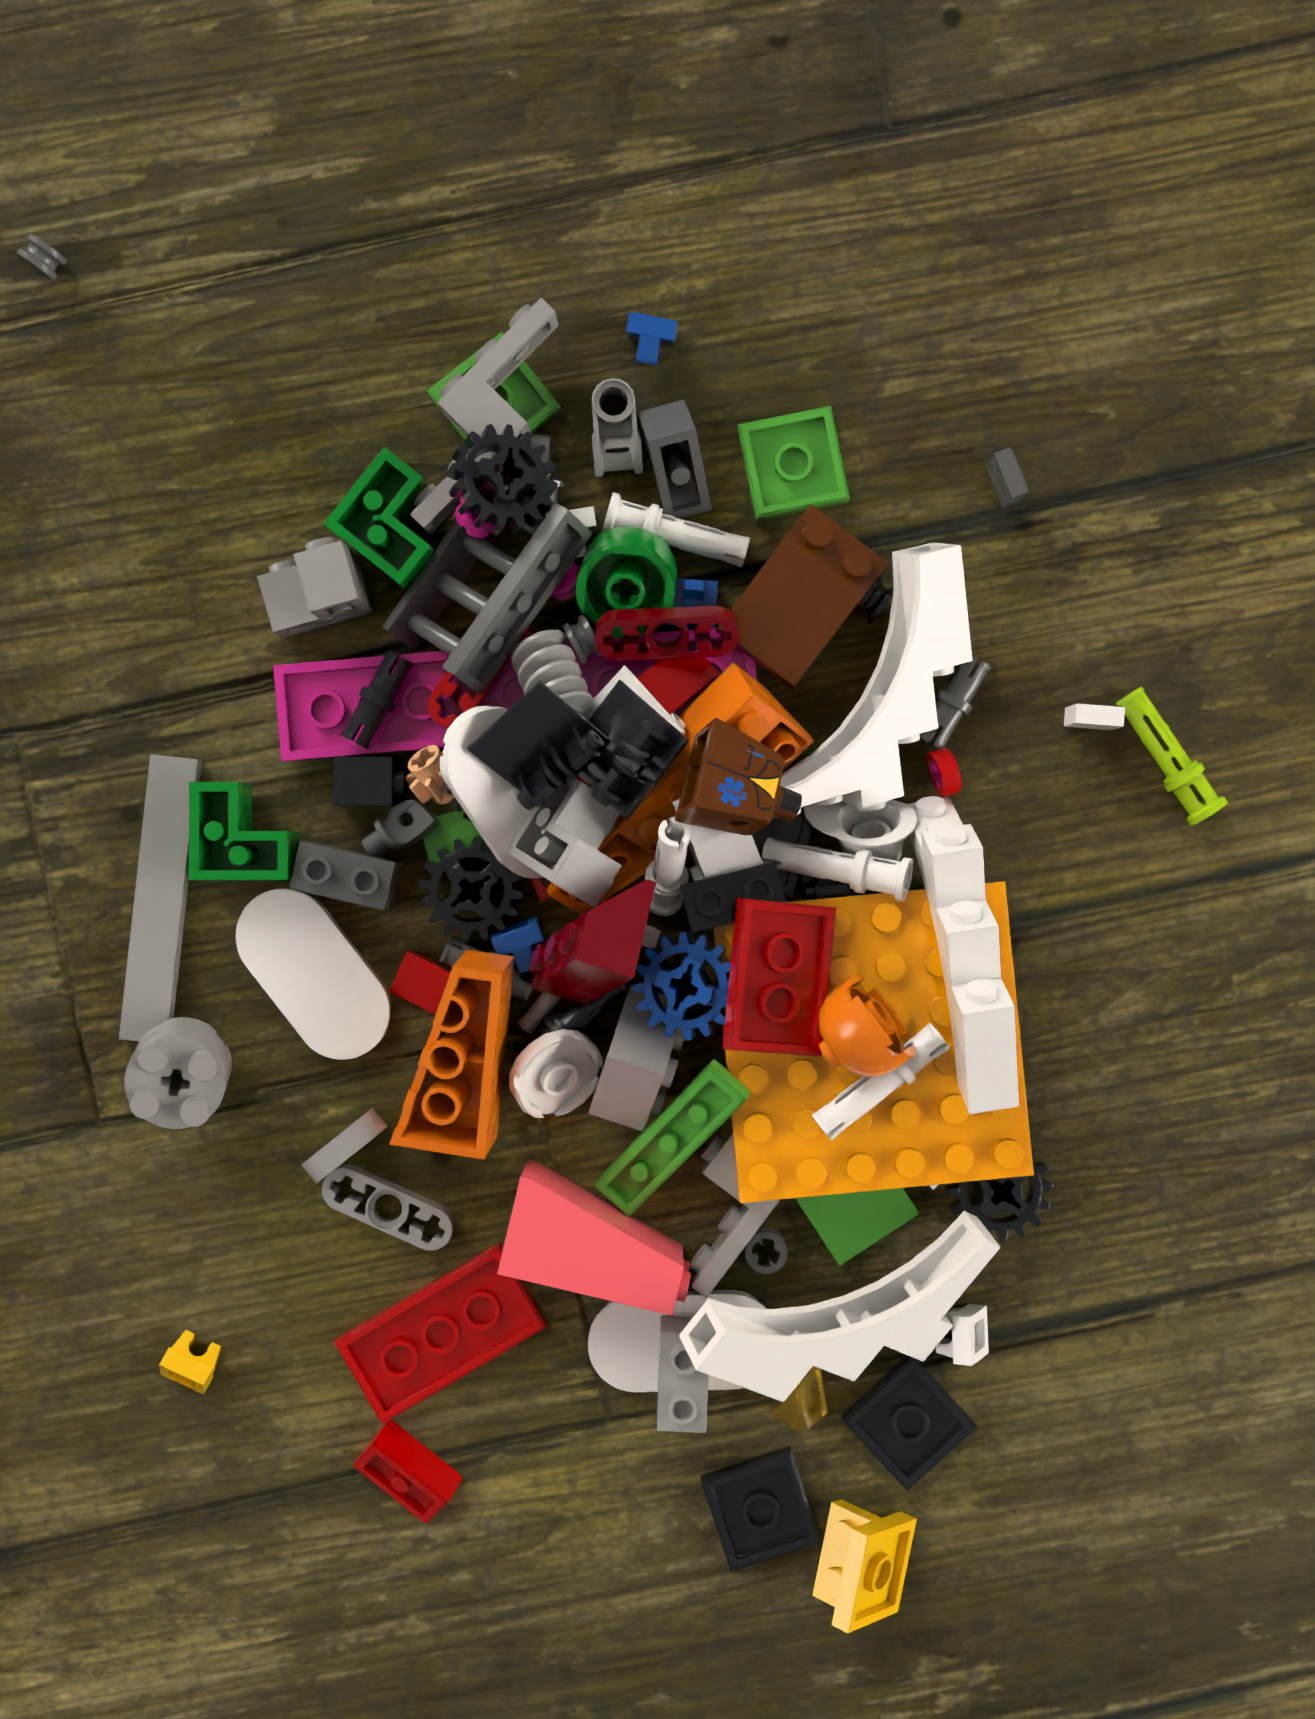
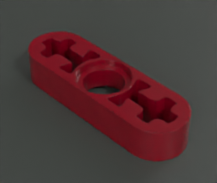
M722 606L616 609L604 613L598 619L595 627V642L598 651L604 657L617 661L720 657L730 653L736 647L739 640L736 617L729 609ZM672 623L681 630V634L678 639L671 643H661L654 638L653 631L660 624ZM688 623H694L695 641H689ZM719 623L722 626L723 631H721L719 639H711L709 632L712 629V624ZM638 625H644L645 643H639ZM612 628H622L624 634L623 642H613L611 636Z

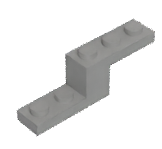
M542 297L532 307L529 304L521 307L509 322L511 328L498 341L495 339L488 341L476 354L475 361L477 363L464 376L459 373L452 377L441 390L442 398L437 402L443 414L466 437L472 431L481 437V433L489 424L493 425L497 435L501 434L507 424L512 425L514 437L518 439L527 431L531 433L528 423L495 390L558 327L555 310ZM493 452L484 453L474 461L479 462L482 457L491 459ZM453 460L450 463L448 470L451 467L452 463H457L455 460ZM446 477L437 487L434 484L427 486L413 503L416 508L410 515L430 536L455 513L456 507L461 505V497H450L449 494L452 486L458 482L457 480Z
M731 1124L723 1137L715 1133L700 1154L705 1159L701 1167L702 1173L739 1201ZM780 1200L742 1203L740 1208L733 1205L720 1221L717 1229L721 1231V1234L712 1246L709 1247L707 1244H704L692 1258L689 1267L693 1270L690 1278L691 1287L707 1298Z

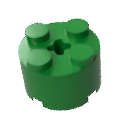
M622 526L599 533L584 554L576 582V599L583 615L585 613L596 627L598 619L610 610L672 607L676 588L677 567L668 542L661 536L634 526ZM623 578L630 579L633 586L623 585ZM638 625L639 637L645 635L644 625ZM612 628L611 636L623 639L622 628Z

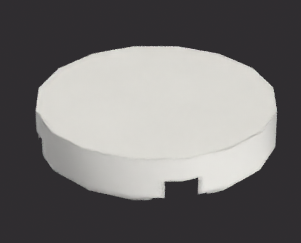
M561 1029L546 1033L528 1044L516 1058L509 1074V1089L520 1108L535 1118H545L542 1114L554 1113L556 1117L564 1115L583 1104L595 1091L599 1082L597 1074L599 1066L603 1068V1059L592 1040L577 1030Z

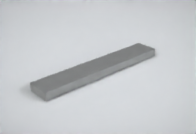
M150 754L119 1039L140 1041L148 1031L162 1022L174 1018L189 884V782H200L202 760Z

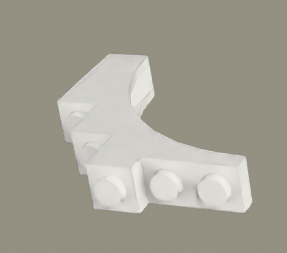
M932 542L892 552V604L888 631L877 666L860 700L841 726L810 756L782 773L780 786L800 793L802 795L801 807L811 804L831 805L844 801L857 806V809L860 811H875L884 808L886 801L904 796L898 744L918 741L920 733L938 729L933 677L951 674L954 672L955 665L972 661L961 545Z
M924 797L916 803L907 804L915 811L918 820L915 830L909 837L921 871L938 943L951 1020L957 1085L969 1114L1019 1107L1015 1007L1001 979L999 926L986 901L983 846L972 825H963L949 797Z
M963 1211L937 1240L916 1257L872 1284L844 1296L815 1304L778 1309L738 1307L708 1298L680 1333L679 1337L697 1371L782 1402L787 1399L813 1366L855 1382L883 1346L924 1362L953 1327L945 1314L996 1254L1000 1246L977 1216Z

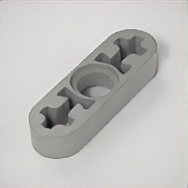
M352 1164L340 1165L328 1174L323 1181L322 1196L327 1205L332 1209L423 1250L434 1251L444 1247L454 1232L455 1219L452 1212L446 1206ZM345 1176L353 1179L351 1187L354 1190L364 1194L368 1190L369 1185L375 1187L376 1190L368 1198L366 1208L362 1209L358 1205L364 1198L354 1193H350L346 1199L339 1197L340 1188L334 1185V1181L341 1182ZM390 1194L400 1200L402 1212L398 1218L387 1220L377 1213L376 1201L380 1196ZM412 1204L419 1207L414 1217L423 1221H428L432 1215L440 1218L439 1227L445 1230L444 1234L436 1232L433 1238L424 1235L426 1227L414 1220L410 1224L409 1229L403 1227L402 1224L410 1215Z

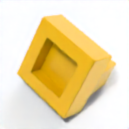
M185 1330L176 1343L166 1351L159 1364L160 1373L162 1376L204 1395L213 1379L221 1346L212 1342L204 1355L194 1356L190 1353L189 1349L194 1342L195 1334Z

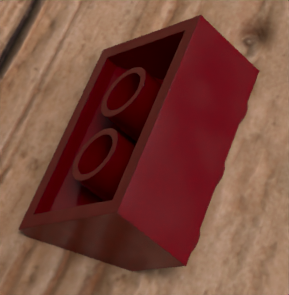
M646 879L588 910L573 922L567 923L556 934L553 933L543 944H538L533 952L529 968L530 972L535 973L531 988L586 1005L633 979L656 882Z

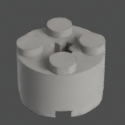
M188 1017L171 1018L148 1031L140 1039L125 1072L124 1087L131 1112L136 1117L145 1119L163 1128L182 1129L203 1125L219 1107L232 1069L231 1052L227 1044L225 1045L216 1034L217 1031L201 1020ZM173 1069L181 1070L182 1076L175 1074Z

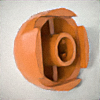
M853 973L827 995L820 1009L818 1026L824 1040L819 1043V1048L827 1061L835 1068L843 1065L852 1073L865 1077L885 1075L913 1058L916 1049L914 1044L907 1049L905 1048L901 1038L909 1032L889 1002L875 987L867 993L858 985L865 978Z

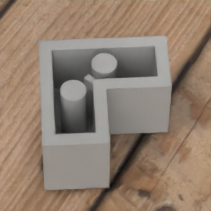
M332 537L308 542L305 544L306 551L293 554L295 560H285L269 566L270 573L257 576L272 631L283 639L374 613L359 558L341 540L335 542Z
M568 777L566 779L567 785L564 788L557 787L545 799L544 806L541 808L535 806L531 810L506 853L590 906L596 907L602 896L611 888L614 877L622 866L598 851L603 840L612 832L615 821L620 813L611 805L605 807L595 800L592 796V793L595 791L594 789L576 778Z
M631 984L588 1114L643 1132L649 1114L656 1116L660 1114L667 1088L671 1086L678 1060L670 1058L672 1049L681 1050L684 1036L682 1029L678 1028L672 1037H666V1024L664 1022L650 1027L648 1022L653 1012L650 1008L638 1011L636 1006L645 1000L644 993L632 991L633 985ZM657 993L661 1003L667 1008L668 1000L666 996Z

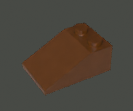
M810 504L730 610L736 617L739 631V640L736 647L793 689L888 562ZM721 624L716 629L718 634H721V631H723Z

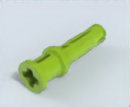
M1142 686L1116 702L1118 707H1125L1126 718L1165 774L1166 778L1163 780L1165 783L1164 788L1167 792H1174L1189 814L1186 820L1190 826L1203 821L1228 804L1224 796L1218 797L1204 776L1203 771L1205 767L1201 762L1198 763L1197 760H1190L1169 726L1145 694ZM1143 716L1146 717V719L1148 720V722L1150 723L1158 737L1165 745L1166 751L1163 749L1157 738L1154 736V734L1144 721ZM1172 757H1173V759L1175 760V762L1177 763V765L1179 766V769H1178V770H1177V768L1175 767V765L1173 764V762L1171 761V758H1172ZM1190 785L1193 787V789L1195 790V792L1197 793V795H1198L1199 798L1201 799V803L1199 802V800L1197 799V797L1195 796V794H1194L1193 791L1191 790Z

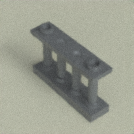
M515 500L512 503V508H518L522 505L518 504L519 501ZM555 503L545 518L542 517L532 528L524 522L523 529L533 534V536L516 559L490 543L495 536L494 534L488 533L485 538H474L467 534L465 527L459 526L457 521H455L382 628L414 651L425 639L450 655L442 667L482 695L593 533L568 509ZM479 559L505 574L489 599L463 583ZM451 599L478 615L462 639L435 623Z

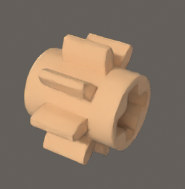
M435 745L426 746L412 756L408 763V769L411 773L405 776V780L410 785L409 788L422 804L426 803L430 798L436 804H446L455 797L453 794L441 791L440 786L445 783L439 771L440 755L443 756V751L441 752Z

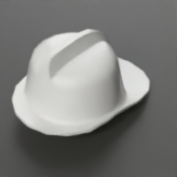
M896 800L886 801L884 808L875 811H860L857 809V806L844 801L831 805L811 804L804 806L805 818L819 831L837 838L844 853L856 855L857 851L864 849L872 851L874 857L899 861L902 855L904 839L915 830L918 822L915 811L907 804Z

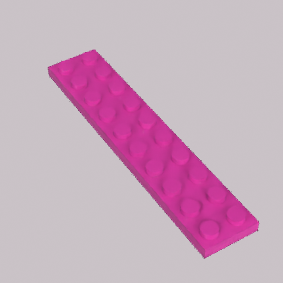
M712 628L709 632L711 639L720 638V634L716 632L717 628ZM695 629L689 630L690 641H695ZM681 631L653 633V636L661 643H671L678 639ZM645 635L639 637V643H645ZM612 637L615 643L623 642V639ZM570 641L568 647L572 648L576 657L574 662L578 663L581 669V677L585 679L588 686L587 693L591 694L593 699L623 666H626L636 678H639L660 660L617 661L608 659L603 655L590 654L587 657V663L582 665ZM737 647L724 656L705 657L718 671L719 675L674 714L679 717L733 662L757 681L755 661ZM444 651L398 655L400 658L391 674L394 673L402 657L415 664V666L410 670L393 703L397 704L393 713L389 711L386 713L370 743L369 749L355 743L364 724L354 741L340 734L342 730L344 731L362 699V696L358 695L363 686L368 688L385 656L273 665L281 761L294 762L334 758V756L353 757L419 751L429 745H435L439 749H444L445 743H443V739L448 728L440 726L431 718L428 711V699L446 674L447 670L442 666L450 655ZM512 663L480 706H498L509 710L524 696V690L521 688L518 675ZM456 677L452 683L460 687L459 691L452 699L443 696L439 701V704L444 708L440 716L444 719L450 714L457 717L462 714L463 709L458 703L465 692L472 699L478 693Z

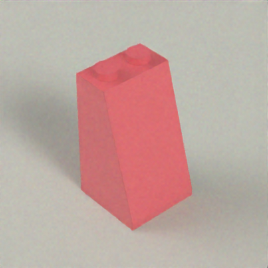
M528 1159L520 1176L497 1274L673 1316L676 1300L681 1302L686 1300L691 1273L689 1272L690 1261L683 1258V1245L634 1216H627L620 1208L543 1164Z

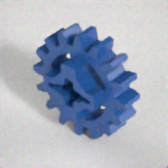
M681 932L678 945L675 944L670 936H665L661 938L663 951H659L654 947L647 948L645 953L651 960V963L636 966V971L645 976L644 982L632 986V991L644 993L645 1000L641 1001L636 1007L638 1011L650 1008L653 1015L648 1025L653 1027L664 1022L666 1024V1037H672L680 1028L682 1029L685 1041L692 1040L697 1027H699L705 1037L714 1033L712 1020L725 1025L726 1013L723 1009L727 1004L731 961L724 963L721 959L726 947L722 944L713 950L709 949V935L706 934L701 935L695 944L692 943L690 932ZM677 953H688L687 957L684 958L682 966L676 969L662 966L671 956ZM708 962L717 974L719 985L713 984L706 971ZM690 974L692 975L691 984L698 987V991L684 998L682 996L683 987L677 984V979L687 977ZM656 986L663 989L668 1000L667 1008L661 1003ZM698 1002L706 1006H713L701 1017L686 1018L691 1011L692 1005Z

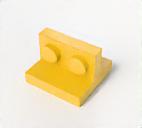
M842 1499L831 1502L812 1596L835 1607L832 1626L846 1633H851L898 1612L917 1518L901 1511L881 1518Z

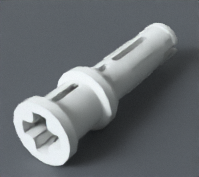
M614 492L603 526V531L622 526L643 528L663 537L669 546L725 561L738 567L743 565L750 538L746 536L731 534L716 528L663 514V509L659 508V505L656 504L645 507L621 500V495Z
M675 817L670 818L669 828L666 820L660 824L655 860L649 864L645 874V880L649 879L656 882L650 912L660 916L673 915L680 910L683 901L680 885L688 883L689 878L687 868L684 865L687 846L691 837V829L689 824L675 821Z
M770 837L767 838L762 851L763 864L776 862L778 870L850 884V889H854V892L864 894L867 889L892 894L895 900L904 902L911 885L913 859L904 857L900 862L874 857L872 851L864 849L857 851L856 855L808 845L789 843Z

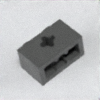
M300 841L289 889L380 910H389L394 907L404 863L317 842Z

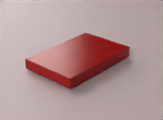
M737 898L722 1048L734 1051L822 1057L819 1043L823 1041V1037L819 1030L818 1021L820 1009L828 995L836 917L835 907Z

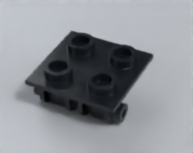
M619 679L588 720L609 738V742L599 750L600 756L598 758H591L577 772L595 790L592 793L595 800L605 807L611 805L628 820L690 740Z
M540 680L471 743L467 749L520 791L517 795L518 801L524 808L530 811L535 806L538 808L544 806L545 799L557 787L564 788L567 785L566 779L568 777L574 779L578 775L577 771L591 758H598L600 756L599 750L609 742V738Z

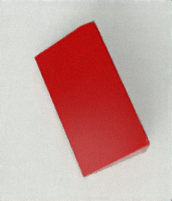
M410 949L402 960L389 992L436 1015L452 969Z
M389 1420L383 1425L353 1463V1466L425 1524L450 1501L462 1480V1476L393 1420Z

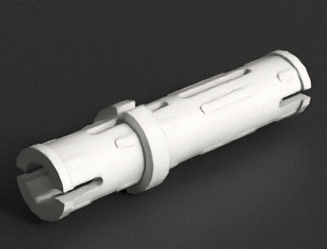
M930 1022L916 1033L914 1037L904 1043L906 1049L914 1044L916 1052L913 1058L885 1075L861 1076L831 1102L812 1114L815 1121L831 1140H834L849 1125L861 1118L905 1082L909 1085L917 1079L915 1074L932 1060L950 1049L949 1045Z

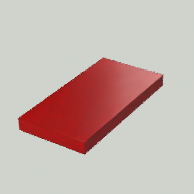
M500 1242L335 1339L334 1344L382 1424L547 1328L548 1323L523 1280L497 1274L503 1252V1246Z

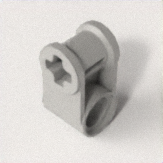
M610 378L603 380L592 393L594 427L592 445L595 477H603L606 471L632 469L636 474H643L640 430L637 429L636 403L633 390L628 383L621 379ZM617 395L624 398L627 402L625 411L616 416L604 413L600 407L603 400L608 396Z

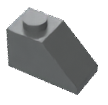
M684 399L639 411L638 417L646 452L663 513L681 519L712 510L696 428Z

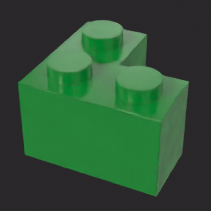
M384 446L323 524L335 536L405 591L409 589L434 552L429 544L403 525L409 518L410 513L416 508L413 505L415 499L428 485L420 474Z
M189 782V880H291L300 842V832L252 831V784L242 782Z

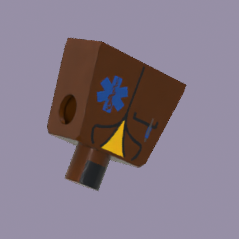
M714 718L695 735L675 821L745 836L753 835L768 825L773 816L792 822L800 810L802 795L780 786L785 764L782 755L723 720Z

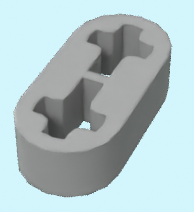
M372 1108L306 1160L302 1167L314 1182L318 1183L388 1126Z

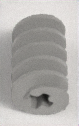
M545 630L516 644L511 651L512 666L518 675L521 688L524 690V695L541 680L579 714L589 720L588 714L592 711L595 703L591 694L587 693L588 686L585 679L581 677L582 672L578 663L574 662L576 657L572 648L568 647L569 641L566 634L560 630Z

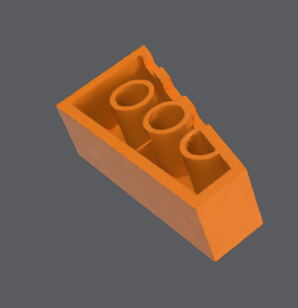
M466 950L453 965L432 1023V1030L420 1056L417 1072L412 1086L407 1093L402 1107V1114L397 1127L394 1129L389 1145L485 1160L498 1134L514 956Z

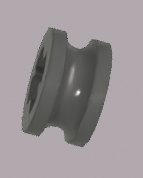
M29 233L26 237L28 241L27 248H19L16 255L50 280L55 281L57 278L55 269L58 266H65L67 260L48 244Z
M584 615L578 617L579 620L576 625L571 626L566 623L562 627L583 665L587 663V657L590 654L598 656L602 654L596 647L595 635Z
M759 1227L744 1247V1254L748 1265L754 1271L761 1274L777 1272L787 1260L788 1250L785 1240L780 1232L772 1227ZM762 1239H771L773 1248L778 1253L774 1258L768 1255L769 1261H760L758 1252L753 1247L757 1242L763 1245Z

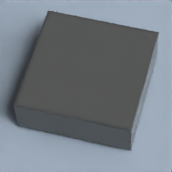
M1009 447L994 453L985 466L1002 508L1018 503L1028 493L1029 489L1013 449L1011 450Z

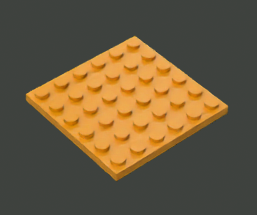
M1005 881L985 883V894L988 906L999 926L1001 979L1015 1007L1019 1107L975 1114L968 1113L957 1085L954 1044L945 981L926 890H909L904 902L895 900L894 895L887 893L786 902L836 908L828 994L853 973L859 974L865 979L858 985L867 993L875 987L893 1007L906 1026L909 1033L901 1038L903 1043L914 1037L916 1033L930 1022L949 1045L950 1049L932 1060L915 1074L917 1079L909 1085L905 1082L898 1089H895L870 1111L849 1125L834 1140H831L825 1134L812 1114L831 1102L842 1091L858 1080L861 1075L852 1073L843 1065L835 1068L827 1061L823 1054L822 1057L725 1049L727 1070L751 1091L747 1100L731 1115L740 1203L1034 1175ZM735 923L713 928L715 948L722 944L726 947L721 957L724 963L731 961Z

